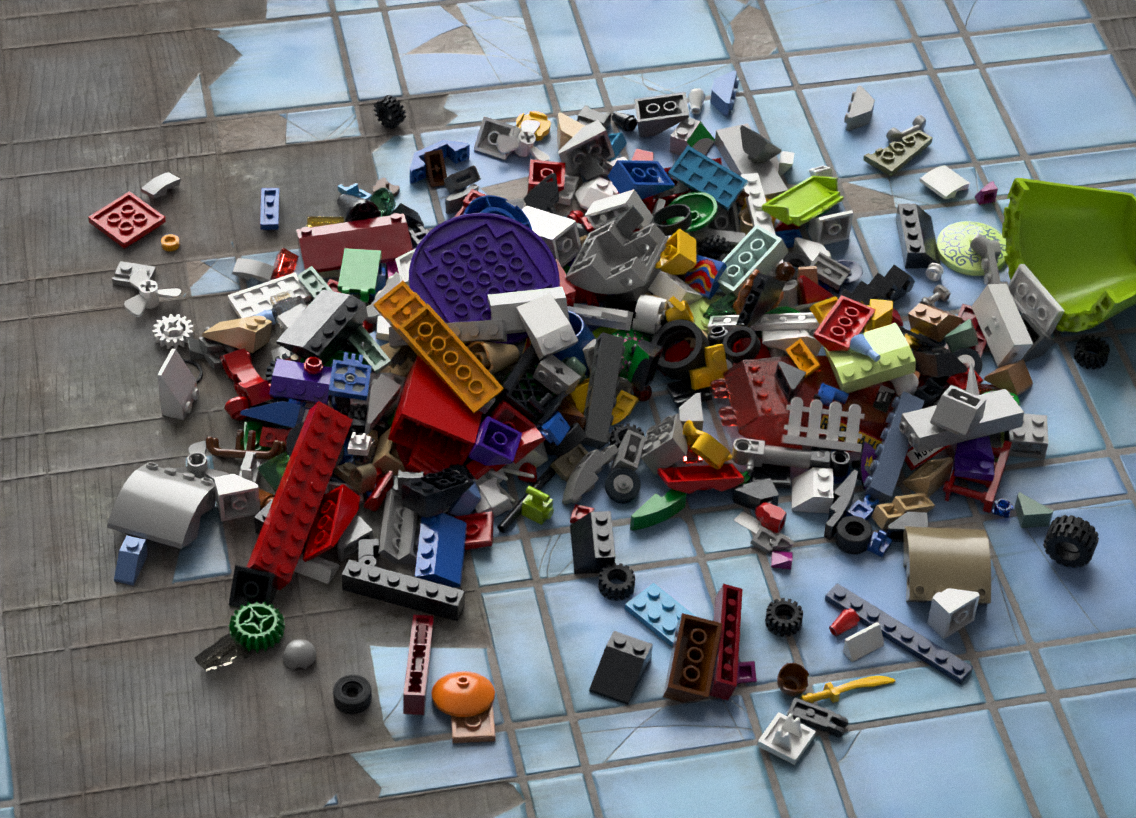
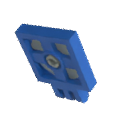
M344 352L343 361L333 360L328 395L367 401L372 366L362 364L363 355L359 354L358 360H355L356 354L352 353L351 359H348V353Z

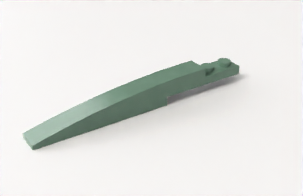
M313 266L297 275L299 281L314 299L322 290L332 291ZM362 325L347 339L360 355H363V359L368 365L372 366L371 368L376 374L392 364L389 357Z

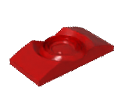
M723 464L719 470L710 465L657 468V473L668 487L689 494L696 490H709L712 488L722 492L744 482V477L733 464Z

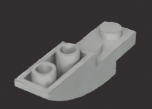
M615 444L601 451L596 449L588 452L579 461L566 484L562 499L564 505L569 503L576 504L583 498L581 495L584 492L587 493L595 487L594 483L599 480L596 474L602 470L601 466L610 463L615 458L613 455L619 451Z

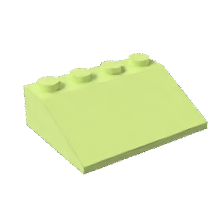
M896 323L861 333L865 336L873 350L880 355V359L877 362L869 356L851 349L848 351H828L824 347L840 390L846 393L915 372L916 360L908 342Z

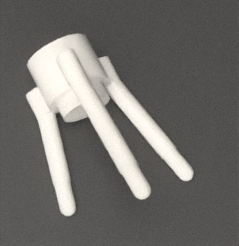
M502 467L497 472L492 468L484 474L489 480L496 476L499 483L502 480H508L504 472L534 478L533 474ZM502 488L501 493L507 495L509 500L515 503V499Z

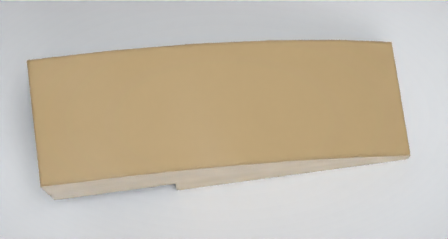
M924 492L894 497L892 503L877 505L871 517L883 530L888 529V525L907 511L927 513L935 505Z

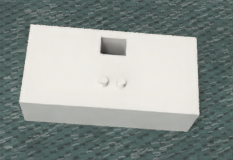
M987 284L971 307L997 366L1001 367L1021 360L1031 348L1033 342L1007 284Z

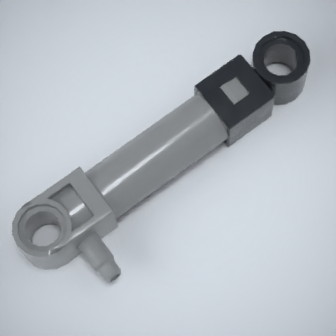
M747 438L736 439L732 450L733 462L738 465H746L748 473L753 472L754 466L762 467L763 463L809 470L813 467L833 469V476L843 477L848 473L850 455L844 450H835L831 454V449L812 447L811 450L778 447L765 445L763 440Z

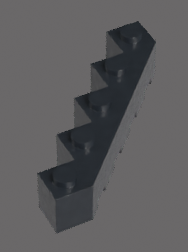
M893 265L885 276L877 273L868 285L861 281L852 293L844 289L838 299L842 295L864 305H869L870 299L894 302L905 296L907 292H910L915 281L908 273Z

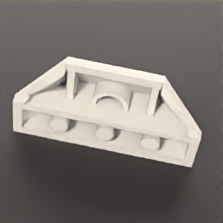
M597 177L583 183L574 193V196L579 206L588 210L594 201L617 195L618 191L611 181Z

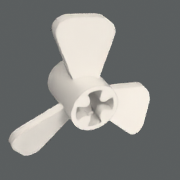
M523 121L518 138L502 134L497 137L498 152L502 155L514 151L520 157H527L531 153L536 160L549 161L550 159L547 154L533 146L536 140L534 133L540 125L538 121Z
M140 269L131 275L129 279L130 284L139 290V294L126 300L124 306L133 316L141 317L145 308L152 309L158 306L159 297L177 299L181 296V290L177 288L158 290L157 283L153 280H148L146 269Z

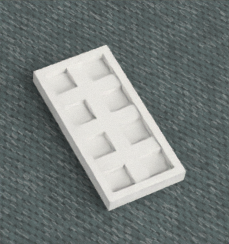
M292 273L228 295V301L240 319L255 316L264 310H271L272 314L279 312L280 310L274 298L277 300V297L278 299L279 297L282 298V295L287 297L288 294L289 297H292L296 306L311 301V295L299 281L297 274Z

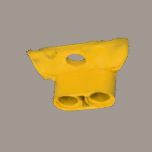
M691 420L686 421L683 426V435L687 436L688 444H693L691 447L692 451L705 462L719 470L725 461L732 459L730 451L706 432L697 430Z

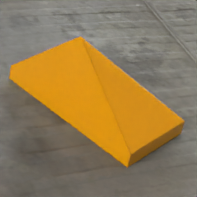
M801 338L786 349L796 366L806 372L805 378L821 366L818 359Z

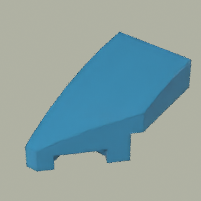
M358 183L350 187H344L343 184L337 186L338 191L342 195L349 194L373 202L372 195L359 189Z

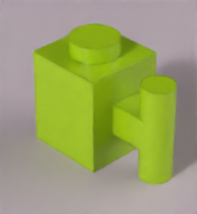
M528 486L526 493L529 495L522 502V516L542 525L554 513L553 499L549 495Z

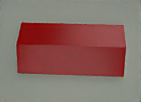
M841 295L814 332L813 337L828 351H848L851 339L862 332L876 309Z

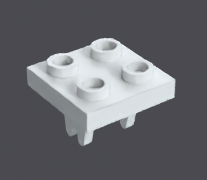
M778 712L758 740L757 746L795 765L815 737L816 731L801 724L800 718L797 717L794 720L792 714L785 716Z

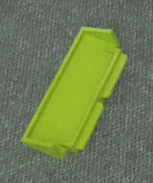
M811 176L763 204L762 211L787 225L794 223L797 226H801L844 200V197L840 196V192H838L837 178Z

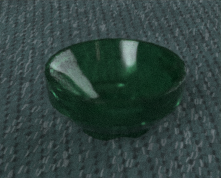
M386 188L376 190L370 199L378 207L381 217L389 216L396 206L393 193Z

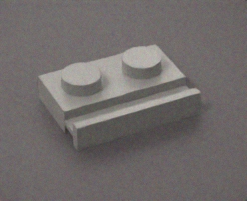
M819 252L810 265L817 266L819 280L836 290L841 287L851 269Z
M120 261L115 276L112 278V283L114 285L135 288L129 281L131 275L140 269H146L148 280H153L156 274V267Z

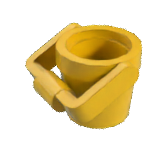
M672 296L669 302L673 307L665 311L668 323L679 319L694 323V315L686 300L680 302Z

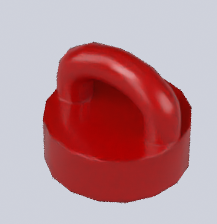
M529 462L523 463L518 471L533 474L534 478L519 475L518 478L526 483H535L537 481L536 467Z

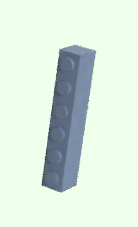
M904 391L899 397L896 396L891 405L893 411L889 413L886 419L888 423L887 428H884L880 436L883 439L882 443L877 446L875 451L877 455L876 460L872 461L869 468L871 474L864 482V487H866L864 495L870 494L872 499H878L883 504L892 497L910 445L906 436L901 433L899 423L903 413L922 409L924 400Z

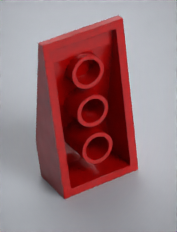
M342 484L323 495L307 537L303 555L304 562L333 548L359 509L360 496L346 485Z

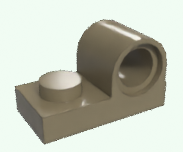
M347 462L335 467L334 474L361 494L375 488L377 471L372 464L367 463L356 467L351 462Z

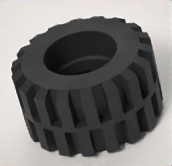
M1062 515V517L1055 518L1051 522L1044 539L1043 547L1046 554L1050 555L1049 557L1052 560H1056V563H1061L1066 567L1076 568L1077 566L1083 567L1084 564L1087 565L1092 559L1099 541L1098 532L1095 531V527L1091 526L1087 520L1084 521L1082 520L1083 518H1076L1073 515L1069 517Z

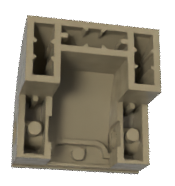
M904 527L903 567H907L906 602L926 603L927 601H932L936 593L943 592L949 588L977 592L980 594L978 605L991 604V559L988 537L985 530Z

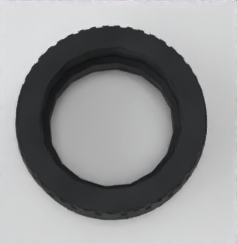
M679 319L666 323L657 330L651 343L663 347L658 363V368L662 373L674 380H685L690 378L689 370L706 367L704 348L710 345L706 336L696 324ZM687 337L696 339V346L686 359L673 363L665 361V354L673 342Z

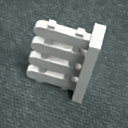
M794 397L791 400V405H787L786 410H790L788 425L784 424L787 435L782 434L781 442L861 452L862 444H857L858 438L862 439V434L858 432L860 418L864 419L865 414H861V407L859 405L852 404L849 407V411L844 412L839 402H832L829 410L822 409V402L815 399L810 403V407H803V400L800 397ZM802 411L809 412L808 427H801ZM822 414H828L827 430L820 429ZM841 416L848 417L846 432L839 431ZM800 431L807 432L806 437H799ZM819 434H826V439H819ZM838 436L845 437V442L838 441Z

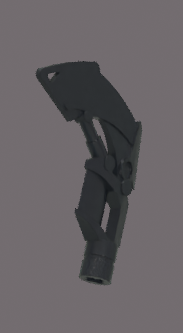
M551 173L524 197L526 206L546 212L549 210L550 213L557 215L554 204L559 202V194L555 173ZM576 223L579 237L588 236L589 232L585 226Z

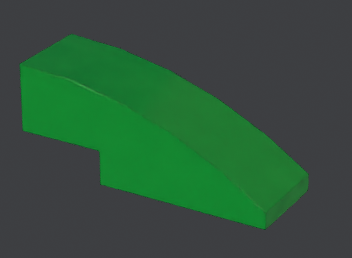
M672 488L663 497L655 493L631 515L630 529L634 531L647 528L676 515L685 508L687 494Z

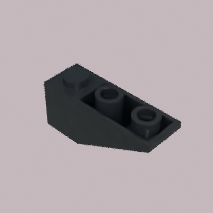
M758 272L736 325L751 328L778 301L785 283Z

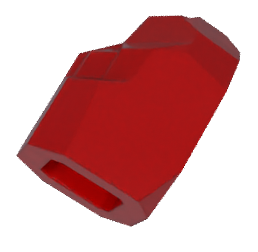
M761 503L755 509L756 518L760 521L761 526L774 533H780L787 517V513L782 508L771 503Z

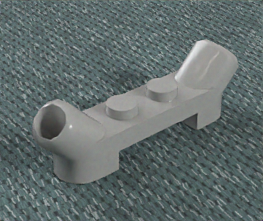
M982 234L976 235L970 244V248L982 258L981 268L984 269L985 273L984 283L1007 284L1008 286V282H1000L996 262L1001 254L999 241L988 240Z

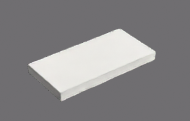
M1019 264L1008 284L1009 291L1019 311L1034 318L1047 334L1051 336L1064 310L1027 266Z

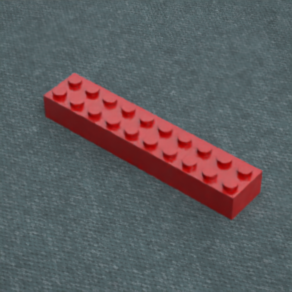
M320 401L307 414L247 564L248 568L275 573L279 591L290 583L352 423L351 418Z

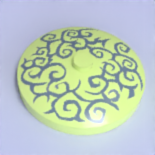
M970 221L958 222L942 230L938 236L937 250L940 260L950 269L965 275L983 276L985 273L984 269L981 268L982 258L970 248L972 240L976 235L982 234L988 240L999 241L1001 254L996 262L998 270H1000L1005 265L1004 256L1007 255L1005 251L1006 239L1002 238V234L986 224Z

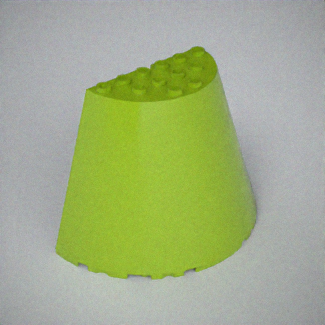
M1015 178L1007 196V199H1010L1009 205L1004 208L1003 214L1005 220L1002 223V238H1006L1005 251L1007 253L1004 256L1005 263L1009 268L1010 280L1019 264H1025L1063 308L1064 313L1055 328L1062 332L1085 331L1135 305L1136 197L1133 193Z

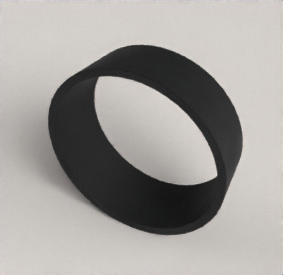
M683 204L669 205L658 210L653 215L652 222L657 225L665 236H672L678 229L686 231L691 226V210L687 205ZM674 217H685L683 220L675 224L661 225L664 221Z

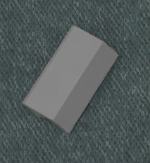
M563 287L489 294L488 304L491 310V320L503 319L506 322L507 334L526 332L516 307L551 293L569 321L567 300Z
M392 489L386 492L378 553L392 563L416 565L422 516L402 505V496Z

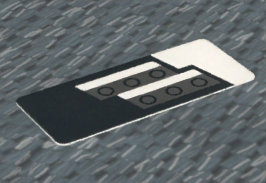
M881 385L872 407L886 413L895 391Z

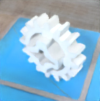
M170 314L169 318L163 316L162 321L157 320V324L153 325V338H155V342H160L161 347L167 345V349L171 346L177 349V345L184 347V343H188L187 338L194 337V326L191 320L187 321L186 316L180 318V314H177L176 317Z

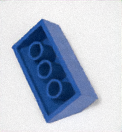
M444 513L428 518L422 516L415 578L452 588L461 587L467 531L466 522Z

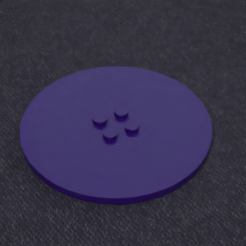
M492 213L464 214L440 223L420 241L414 251L409 267V288L416 292L426 304L428 303L445 323L491 320V310L488 304L489 294L560 287L557 263L543 239L521 222ZM527 332L507 334V341L496 343L514 345L524 341L529 336Z

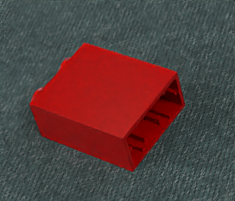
M417 355L404 380L388 440L412 450L414 445L419 442L450 462V465H463L475 444L482 412L478 410L474 414Z

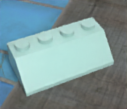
M756 224L722 261L726 264L727 268L718 280L719 288L728 297L736 301L739 291L755 269L759 270L762 274L768 275L786 256L788 250L783 239Z

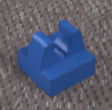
M879 530L878 533L874 532L867 551L883 558L892 544V539L888 538L887 533Z

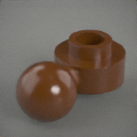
M783 262L776 267V276L771 277L779 281H788L794 276L795 269L791 263Z

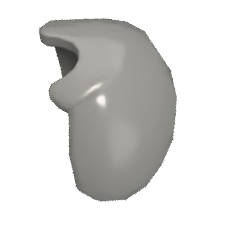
M293 640L285 648L283 655L284 664L291 670H295L297 667L305 670L314 663L317 655L316 649L307 640Z

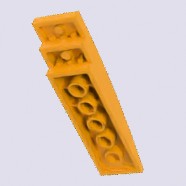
M404 281L400 282L373 304L374 308L413 351L474 414L504 390L500 383L428 303L426 304L416 292H413Z

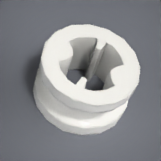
M931 263L925 274L928 279L938 281L944 269L938 263Z

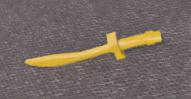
M871 676L835 688L829 682L824 685L823 691L805 694L801 696V700L814 703L830 698L832 703L839 701L840 694L855 688L894 683L895 679L885 676Z

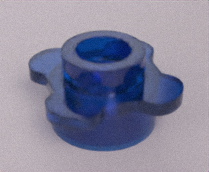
M1007 499L996 500L994 502L995 507L991 510L992 514L1009 518L1013 505Z

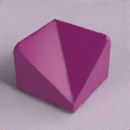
M991 181L975 195L979 205L995 202L998 190L995 183Z

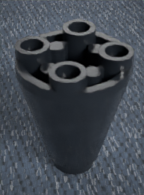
M343 194L337 200L338 208L345 222L381 217L378 207L370 200L349 194Z

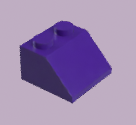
M487 416L478 428L475 444L470 451L469 458L486 466L512 464L522 433Z

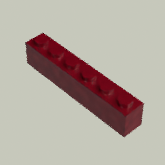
M727 584L722 585L715 597L714 621L722 623L709 693V696L729 700L737 687L743 591L742 588Z

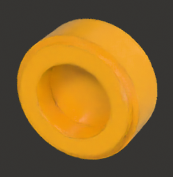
M172 234L165 235L161 239L162 248L165 251L177 250L180 246L179 238Z

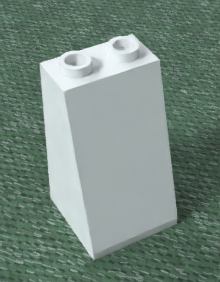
M529 206L522 209L531 223L532 230L543 239L554 258L558 259L562 267L578 255L581 249V242L575 220Z

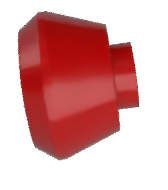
M243 396L232 398L226 402L224 409L232 419L237 421L244 420L247 416L240 415L242 410L250 409V400Z

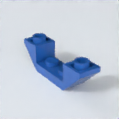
M441 140L415 152L409 169L410 183L413 184L426 178L424 152L442 149L443 157H448L454 164H457L469 158L470 145L466 142Z

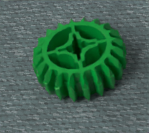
M256 601L255 604L251 605L248 602L246 607L241 605L240 610H235L234 615L230 618L229 631L231 639L241 649L247 647L248 652L252 649H255L257 653L259 649L266 651L268 646L274 648L275 643H279L280 638H283L285 622L283 614H280L279 608L275 609L273 604L267 606L266 602L259 604Z

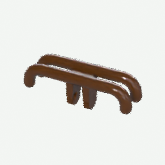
M244 430L237 431L235 450L221 449L218 438H206L208 452L214 456L225 458H244L246 452H255L256 459L274 460L283 455L286 447L284 441L275 440L270 451H255V430H249L246 450H244Z

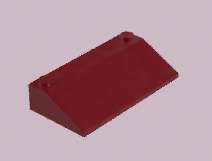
M399 213L392 214L391 216L318 227H303L296 230L298 248L304 270L313 266L317 273L341 269L345 248L381 251L380 263L396 261V258L413 250L405 216Z

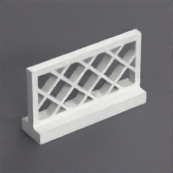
M574 303V307L567 306L568 311L578 314L585 324L630 331L633 312Z

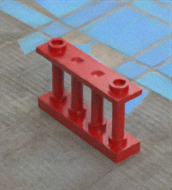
M1004 440L1002 447H992L993 455L998 458V462H994L993 481L954 476L953 469L950 481H945L944 484L945 501H949L951 492L981 500V503H984L983 511L991 513L1012 442ZM956 477L986 485V488H989L988 492L984 491L982 493L954 485Z

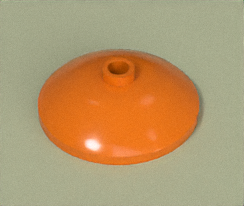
M457 671L440 678L434 684L431 695L434 705L441 712L455 717H470L486 711L493 704L495 689L487 678L478 673Z

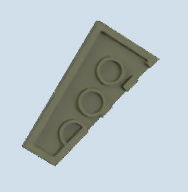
M920 130L902 137V140L899 142L894 141L889 143V146L884 149L879 148L871 155L869 153L864 155L863 161L892 176L932 143L933 137Z

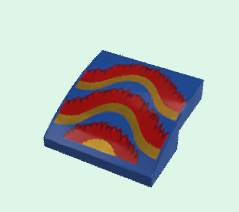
M696 255V265L693 269L688 270L684 282L701 294L703 298L711 300L720 287L718 280L727 266L724 262Z

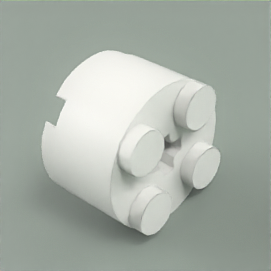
M640 295L635 309L636 318H633V330L655 335L657 330L662 327L660 325L661 320L665 321L666 319L665 308L667 300L650 295Z

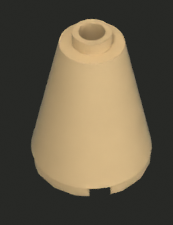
M474 341L468 346V349L491 375L517 363L519 360V350L512 344Z

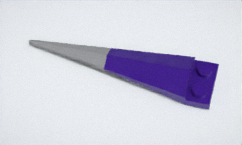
M971 364L966 391L978 396L980 395L974 367ZM989 435L957 443L953 462L954 476L993 481L994 456Z

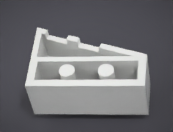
M635 190L594 201L585 214L594 229L604 226V223L631 206H634L644 218V221L637 227L640 230L647 227L653 219L652 214Z

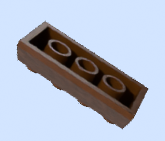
M684 613L681 614L676 627L663 693L664 698L680 702L709 698L722 623Z

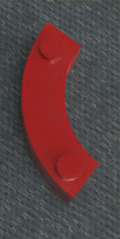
M245 348L220 356L228 378L235 382V391L239 397L243 396L249 399L250 406L273 399L269 395L271 384H268V381L262 379L251 363V355Z

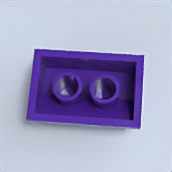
M282 359L276 360L269 392L270 397L287 400L293 399L312 404L320 401L328 406L330 397L328 391L332 367L323 366V370L320 373L309 374L303 368L304 363Z

